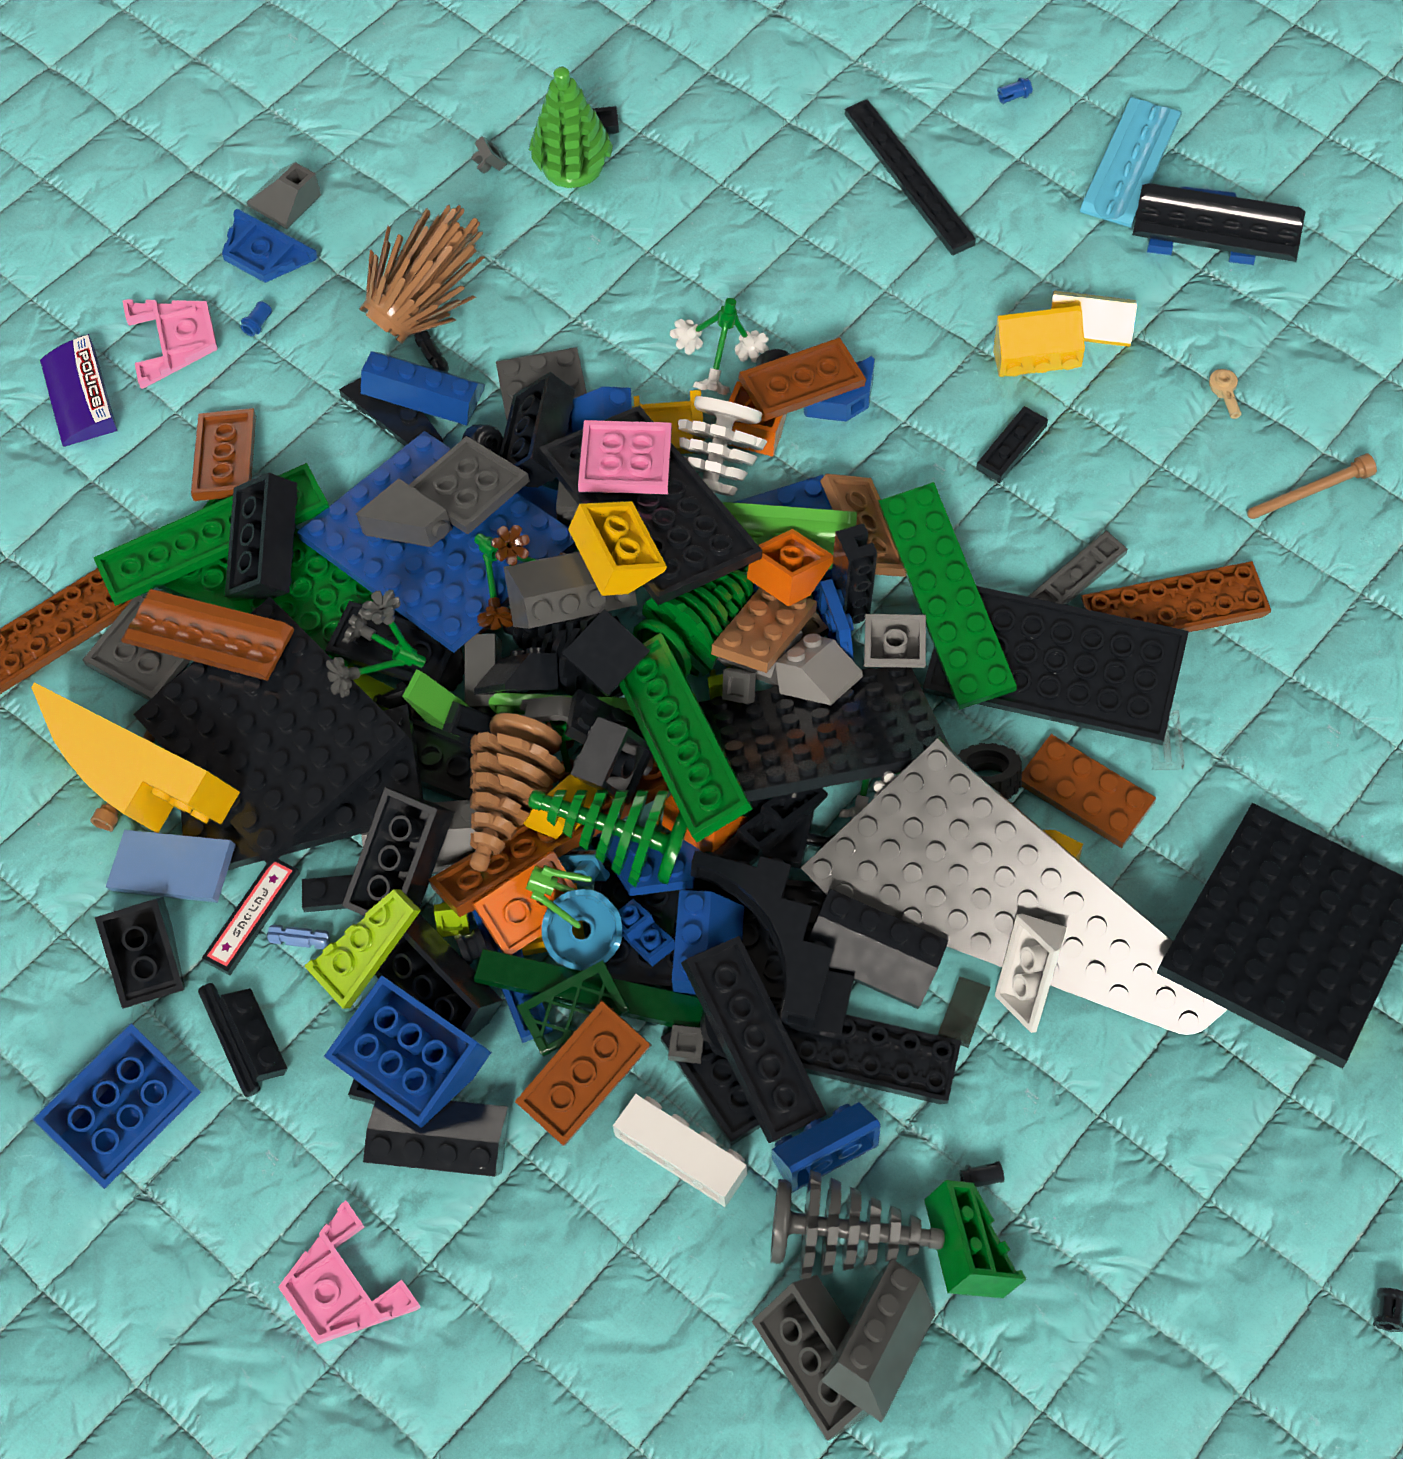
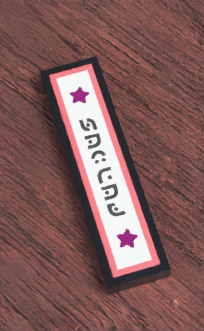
M279 859L271 866L266 864L202 956L203 961L231 975L300 875L299 870Z

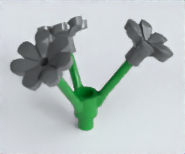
M393 590L386 591L383 596L380 591L373 592L371 597L374 601H366L358 615L353 614L351 616L349 624L352 626L346 630L345 637L342 642L350 644L352 641L355 642L356 638L360 636L369 641L373 639L393 651V660L359 669L357 667L347 668L342 657L327 660L326 666L330 670L328 672V679L330 682L334 681L331 685V691L334 695L340 693L341 697L349 695V689L352 686L350 680L358 679L363 674L395 666H404V664L407 666L413 664L420 668L424 666L426 657L417 654V650L412 648L394 622V609L400 607L401 602L399 597H395ZM372 619L375 624L383 622L385 625H389L399 643L396 645L376 634V630L367 626L366 620Z

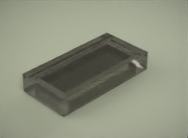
M960 976L938 1036L960 1040L961 1046L969 1048L989 995L990 987Z

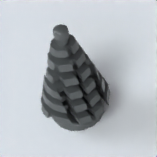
M810 1170L809 1184H807L804 1213L793 1212L791 1210V1183L788 1180L778 1179L770 1263H782L786 1255L788 1236L790 1234H801L800 1279L811 1278L817 1235L824 1236V1239L822 1238L821 1276L833 1273L838 1238H844L842 1250L843 1271L854 1269L859 1240L865 1241L864 1266L875 1264L879 1242L885 1243V1262L891 1259L897 1260L899 1244L906 1245L907 1257L917 1255L919 1246H926L928 1249L937 1250L942 1249L944 1246L945 1234L942 1229L921 1228V1219L912 1215L909 1217L908 1226L901 1225V1210L893 1206L889 1208L888 1224L881 1223V1201L871 1197L868 1203L866 1221H860L861 1191L850 1187V1195L848 1194L845 1219L839 1218L841 1182L830 1178L825 1216H818L820 1212L821 1173Z

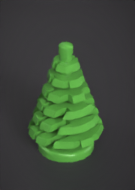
M558 67L553 72L554 79L549 84L548 92L529 144V150H531L532 160L539 170L543 171L550 182L565 188H577L590 184L600 175L604 167L605 158L611 156L613 145L596 111L591 108L590 104H587L583 90L570 77L569 70L566 67Z

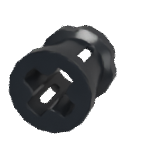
M1394 1288L1377 1289V1297L1380 1301L1378 1317L1373 1319V1325L1384 1331L1403 1332V1291Z

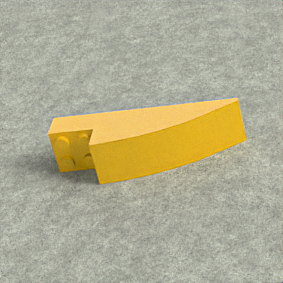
M34 682L31 688L53 741L81 779L103 800L124 815L156 833H159L173 807L189 813L206 824L209 819L222 824L240 793L238 790L195 764Z

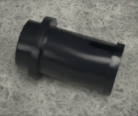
M999 1161L972 1168L970 1165H966L965 1169L959 1171L960 1181L974 1183L976 1188L995 1183H1004V1172Z

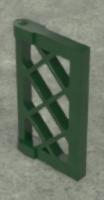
M604 960L517 1006L543 1057L561 1048L576 1031L569 1029L574 1011L586 1015L591 1014L590 1011L576 1007L581 989L600 994L597 1005L602 1001L603 996L612 998L617 1007L614 1011L619 1016L630 1011L629 1005L618 989ZM599 973L603 981L601 991L584 986V980ZM572 986L577 987L572 1006L554 1000L557 994ZM542 1002H548L544 1021L535 1019L530 1009ZM553 1004L571 1010L566 1028L548 1023ZM546 1026L563 1031V1037L548 1044L544 1037Z

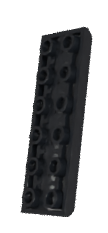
M1148 183L1142 185L1132 235L1297 262L1306 211L1295 206Z
M771 999L777 1013L779 1014V1009L782 1000ZM847 1014L841 1040L785 1028L808 1074L936 1104H948L961 1046L960 1040Z

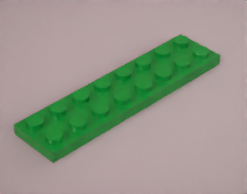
M307 463L278 475L298 483V501L295 511L296 525L316 517L322 511L329 508V504ZM233 496L93 557L115 606L142 595L150 589L160 587L227 557Z
M932 482L878 500L879 508L922 615H926L927 630L958 709L961 710L1017 691V685L935 483Z
M659 633L643 643L650 650L649 654L619 686L691 836L696 842H699L753 808L663 634Z

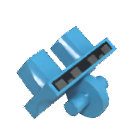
M590 845L587 851L579 846L577 850H571L558 858L567 872L592 877V881L589 883L572 880V882H576L580 886H590L593 881H606L610 876L603 863L595 857L596 850L592 845Z

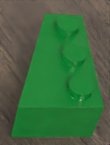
M945 1180L924 1199L931 1228H940L945 1234L944 1246L942 1249L937 1250L947 1293L1005 1298L1027 1280L1022 1270L1016 1271L1007 1253L1010 1251V1248L1006 1241L1000 1242L991 1226L994 1219L974 1183Z

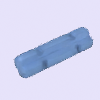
M271 925L268 929L267 939L273 944L285 942V945L310 948L312 945H315L316 949H324L329 945L330 935L325 930L312 932V929L287 926L286 929H283L281 925Z

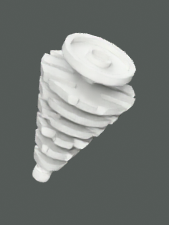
M695 396V408L701 412L716 416V424L709 425L705 422L695 420L691 422L687 419H679V430L705 439H712V443H707L702 440L692 438L689 440L685 437H680L679 442L682 449L700 455L705 454L708 456V459L704 461L694 457H683L694 470L704 473L702 480L714 494L734 496L738 488L718 482L719 477L743 481L748 473L734 467H727L723 465V461L727 460L737 464L753 465L758 457L733 448L731 450L727 448V444L747 449L750 447L754 450H763L767 441L738 430L734 432L732 431L735 421L758 424L763 414L758 410L710 397Z

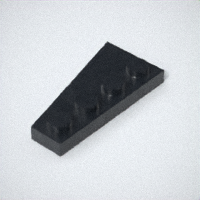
M361 378L339 389L342 398L346 401L350 400L360 412L373 418L379 427L383 430L387 429L402 445L406 446L424 431L443 443L442 437L423 412L361 394Z

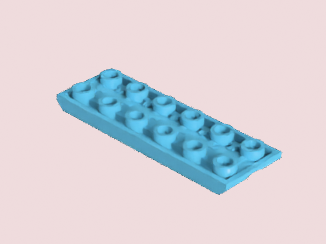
M1131 97L1086 193L1080 212L1131 228L1136 218L1142 185L1152 182L1182 115V111L1154 105L1148 101Z

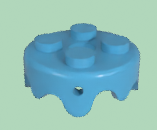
M588 889L566 892L553 901V903L571 915L575 920L587 922L590 925L591 933L586 939H577L572 933L573 925L548 908L543 917L541 931L542 940L549 955L557 963L574 970H585L602 960L607 962L617 951L622 940V922L617 908L603 894Z

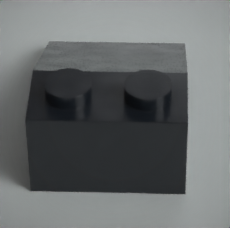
M164 897L95 917L122 1009L185 990L173 927Z

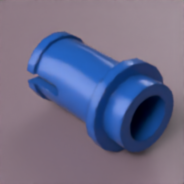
M1021 77L1018 79V82L997 88L998 98L1002 104L1020 97L1028 98L1029 94L1032 93L1030 80Z
M258 301L248 317H244L241 320L242 331L249 336L259 334L261 326L268 316L272 314L271 307L265 302Z

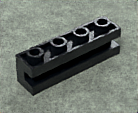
M864 523L836 531L831 579L836 590L840 589L843 594V610L845 614H850L853 624L864 621L865 614H870L878 553L873 543L867 544L868 531Z

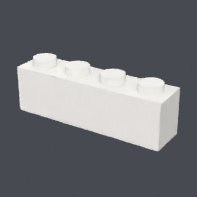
M635 1094L613 1125L615 1136L726 1207L747 1176L745 1159L734 1150L728 1149L726 1152L717 1146V1141L703 1131L698 1134L690 1129L689 1123L677 1114L668 1115L661 1110L662 1106L651 1097L646 1096L643 1099Z

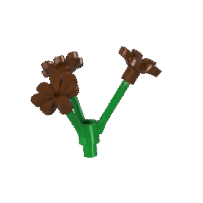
M513 525L509 531L506 526L498 528L497 534L499 538L486 537L483 533H479L474 539L475 543L479 546V550L483 553L490 593L489 607H486V612L480 613L477 616V622L480 627L490 625L491 630H497L501 628V624L505 627L513 626L511 609L501 607L500 599L497 598L492 562L506 560L507 564L513 566L517 564V560L522 562L536 560L528 557L529 551L523 548L524 545L529 544L530 539L528 535H520L522 528L519 525Z

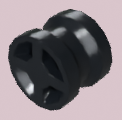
M479 927L473 929L471 934L466 936L462 934L455 936L462 958L469 965L472 964L474 959L481 956L483 949L487 950Z

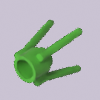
M535 865L525 888L533 892L531 898L544 904L575 928H580L581 924L545 897L544 894L551 896L554 889L564 893L577 890L558 883V878L556 877L588 883L592 881V877L553 869L546 865L543 868Z

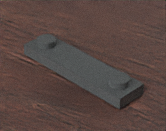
M1106 530L1027 597L1067 605L1124 557L1128 549Z

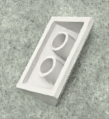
M1017 914L994 996L1033 1033L1037 1031L1067 927L1025 914Z

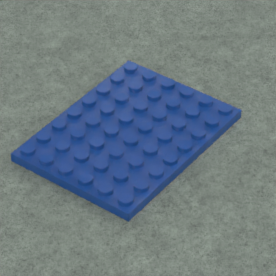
M424 431L331 504L329 508L322 511L298 530L297 533L301 541L370 592L380 591L383 596L386 591L393 590L395 597H399L401 602L400 607L395 610L454 653L484 628L479 626L477 616L480 613L486 612V607H489L490 593L483 553L474 541L476 535L483 533L486 537L499 538L497 534L498 528L506 526L509 531L513 525H519L522 528L520 535H528L530 539L529 544L524 545L523 548L529 551L528 557L536 560L558 556L560 552L566 554L573 553L578 548L567 526L518 493H515L469 534L451 524L452 530L432 547L376 538L363 534L356 516L359 510L398 478L409 485L451 450V448ZM506 560L493 561L492 567L497 598L500 599L501 607H509L510 603L504 573V566H509V564L506 563Z

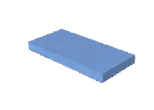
M124 830L106 888L115 892L218 903L236 844L231 840Z

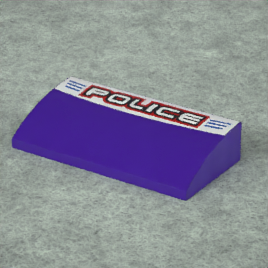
M89 334L60 345L40 359L63 447L118 431L96 351Z

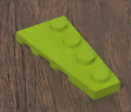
M393 889L366 912L365 917L360 922L352 924L344 931L345 934L335 943H330L322 950L323 953L318 958L310 960L304 967L343 1009L351 1008L421 910L402 890Z

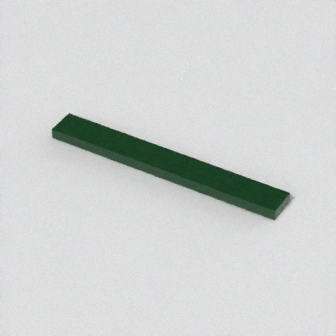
M483 949L474 981L480 984L536 996L581 971ZM595 974L585 979L583 985L601 991L603 981L600 975ZM614 979L630 1009L629 1012L621 1016L669 1027L678 1025L701 1028L700 1020L703 1008L697 997ZM572 986L557 994L554 1000L573 1005L577 987ZM581 989L577 1006L595 1009L600 994ZM603 996L602 1001L611 1009L617 1008L612 998Z

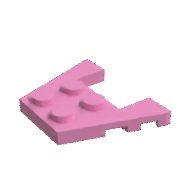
M129 299L122 300L125 317L129 326L156 319L163 356L135 363L138 383L141 389L218 350L207 301L172 300V304H158L156 300H146L145 303H134L133 300Z
M344 1201L339 1206L337 1214L319 1232L320 1236L308 1252L305 1251L278 1286L317 1345L421 1308L403 1280L371 1301L343 1261L336 1248L365 1228L347 1201Z

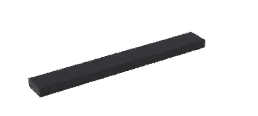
M866 99L845 108L846 118L950 254L953 256L975 246L976 238L869 100Z

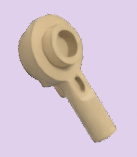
M1218 369L1209 378L1211 390L1218 398L1224 399L1231 419L1239 418L1242 414L1234 395V390L1238 384L1237 376L1230 370Z

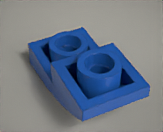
M634 899L618 910L622 922V936L652 967L674 950V939L654 922L652 915Z

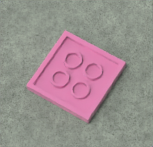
M584 420L578 491L668 494L672 423Z

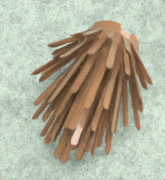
M447 205L442 214L436 216L429 228L428 226L424 227L430 216V210L426 208L421 218L417 220L398 258L397 255L403 242V236L397 235L386 269L385 265L391 246L388 241L391 230L389 225L387 226L380 260L370 249L366 300L359 310L366 313V316L385 332L397 337L396 340L401 344L404 343L409 335L456 321L454 318L439 320L450 316L451 314L448 311L476 298L471 295L463 300L456 299L439 308L441 304L463 291L464 286L460 285L443 297L441 296L485 258L480 256L473 264H465L453 275L476 252L474 248L476 246L475 243L483 235V231L477 233V227L480 225V222H477L476 218H473L465 229L457 222L464 213V208H461V205L450 209V205Z

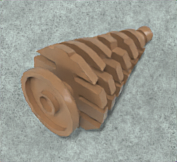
M511 713L496 714L490 722L491 733H478V735L475 734L471 738V753L473 756L470 759V768L473 775L470 778V788L473 789L474 793H472L470 798V808L478 812H474L471 815V829L476 832L474 834L471 833L470 845L476 851L472 854L470 866L476 871H486L491 861L490 856L500 854L505 848V843L502 840H511L516 834L517 827L523 825L530 815L528 812L532 811V808L528 806V799L532 791L539 790L547 795L554 787L551 784L560 780L565 773L564 770L566 768L557 757L553 756L561 748V736L546 724L526 716Z

